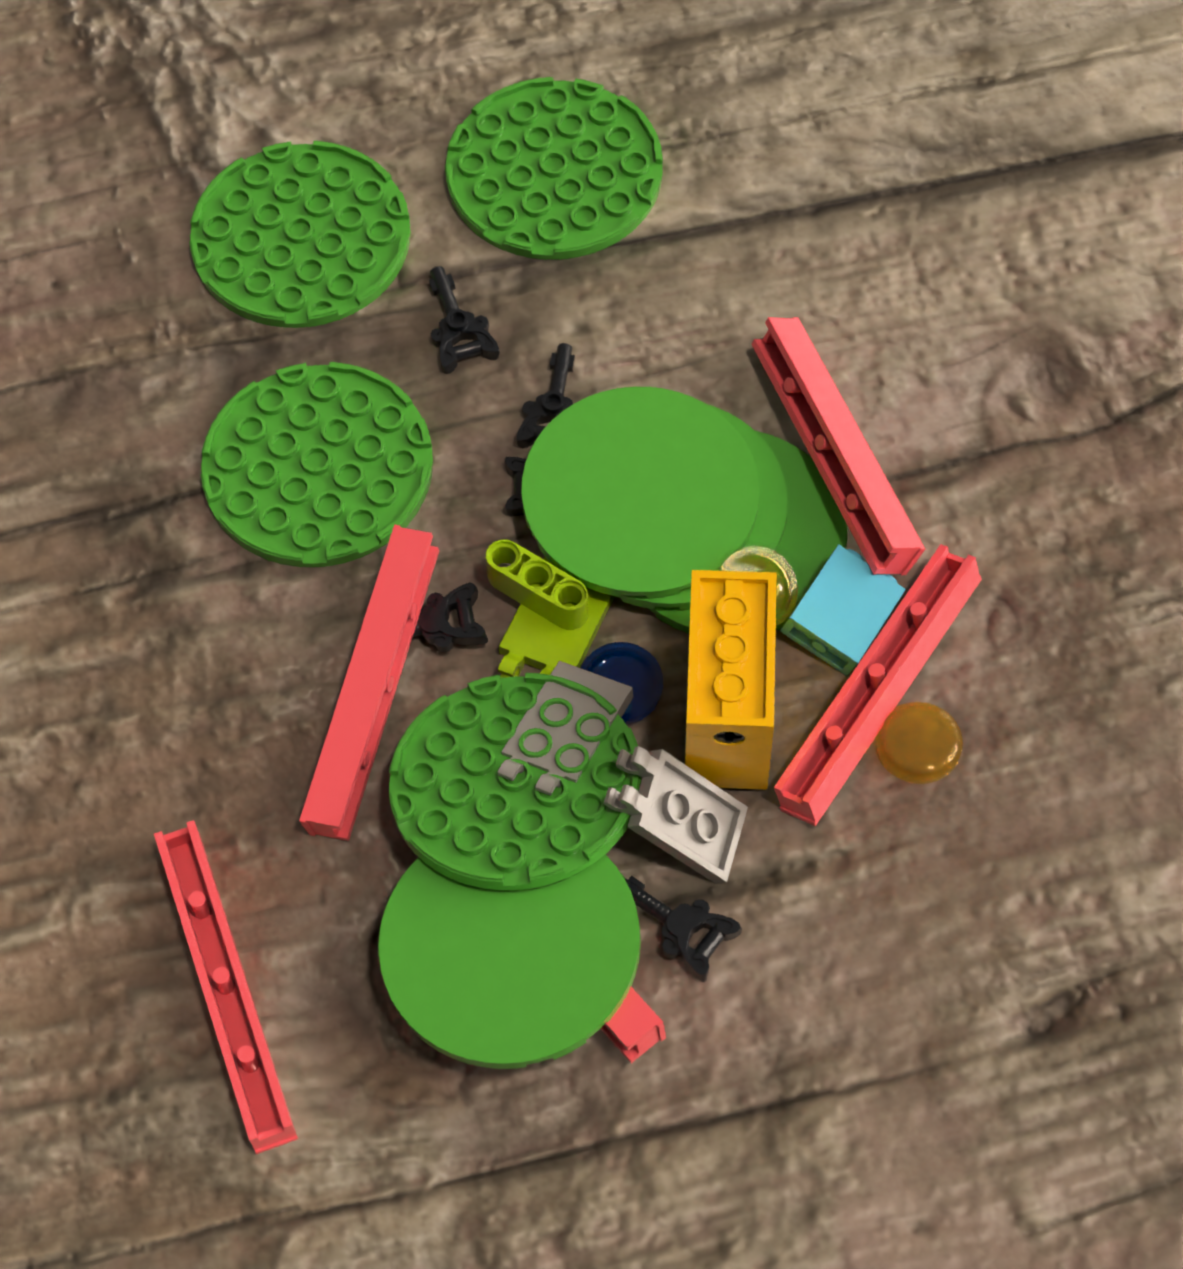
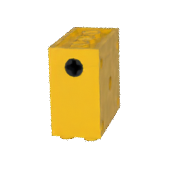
M692 570L685 765L719 788L768 789L774 731L777 573Z

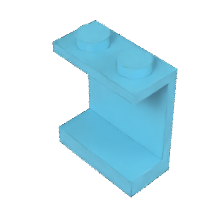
M838 544L780 632L848 676L859 663L906 589L900 586L897 580L890 574H873L869 565L864 562L863 557L859 553L851 549H845Z

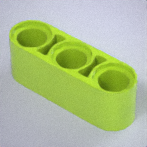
M498 540L489 545L486 551L487 578L494 588L563 629L574 630L586 623L588 619V591L581 581L513 541ZM502 563H509V564H511L510 566H507V567H499V566H498L499 564H502ZM535 582H540L544 584L540 587L530 586V584ZM567 602L577 603V605L573 607H567L563 604Z

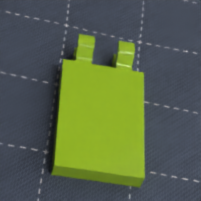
M540 582L530 584V586L540 587L544 585ZM586 587L588 591V619L583 626L574 630L563 629L520 604L499 645V654L504 655L498 667V672L502 673L500 677L520 676L525 664L540 669V674L548 675L552 673L559 661L580 668L615 596L600 593ZM567 602L563 605L567 607L576 606L577 603Z

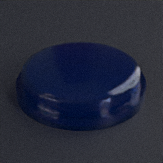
M614 642L603 645L594 650L581 666V669L633 687L634 697L621 717L626 724L640 721L648 716L661 699L663 692L661 667L650 652L636 644Z

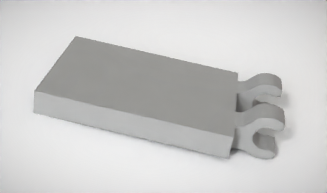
M559 661L550 675L562 677L590 688L610 702L617 711L610 715L597 704L595 699L555 682H545L537 695L535 706L526 712L517 726L514 736L508 740L501 751L502 755L510 757V759L505 760L501 764L498 776L513 781L518 773H523L524 766L511 759H520L528 763V765L548 772L542 774L536 783L535 790L551 796L554 789L561 786V779L550 774L559 775L576 783L582 774V770L576 773H566L560 770L555 761L556 752L563 745L577 743L587 749L590 761L600 741L587 742L582 740L576 732L578 719L587 713H599L608 719L610 727L617 715L622 717L634 697L633 687ZM552 698L567 700L573 708V717L570 722L561 727H550L544 724L540 718V708L544 702ZM553 704L546 708L544 715L550 721H561L568 715L569 710L562 704ZM588 719L582 723L580 730L587 736H597L604 731L605 724L599 719ZM533 728L546 730L551 735L553 742L551 750L546 755L538 758L524 755L519 748L521 735ZM532 734L524 740L523 746L530 752H539L547 746L548 740L541 734ZM569 749L561 754L560 762L566 767H576L584 761L585 756L577 749Z
M637 746L634 748L633 755L624 749L620 750L616 766L626 773L641 776L642 781L639 791L627 784L623 785L621 792L609 787L604 804L612 810L631 815L628 828L715 884L727 882L748 807L663 749L650 751L649 753L644 748Z

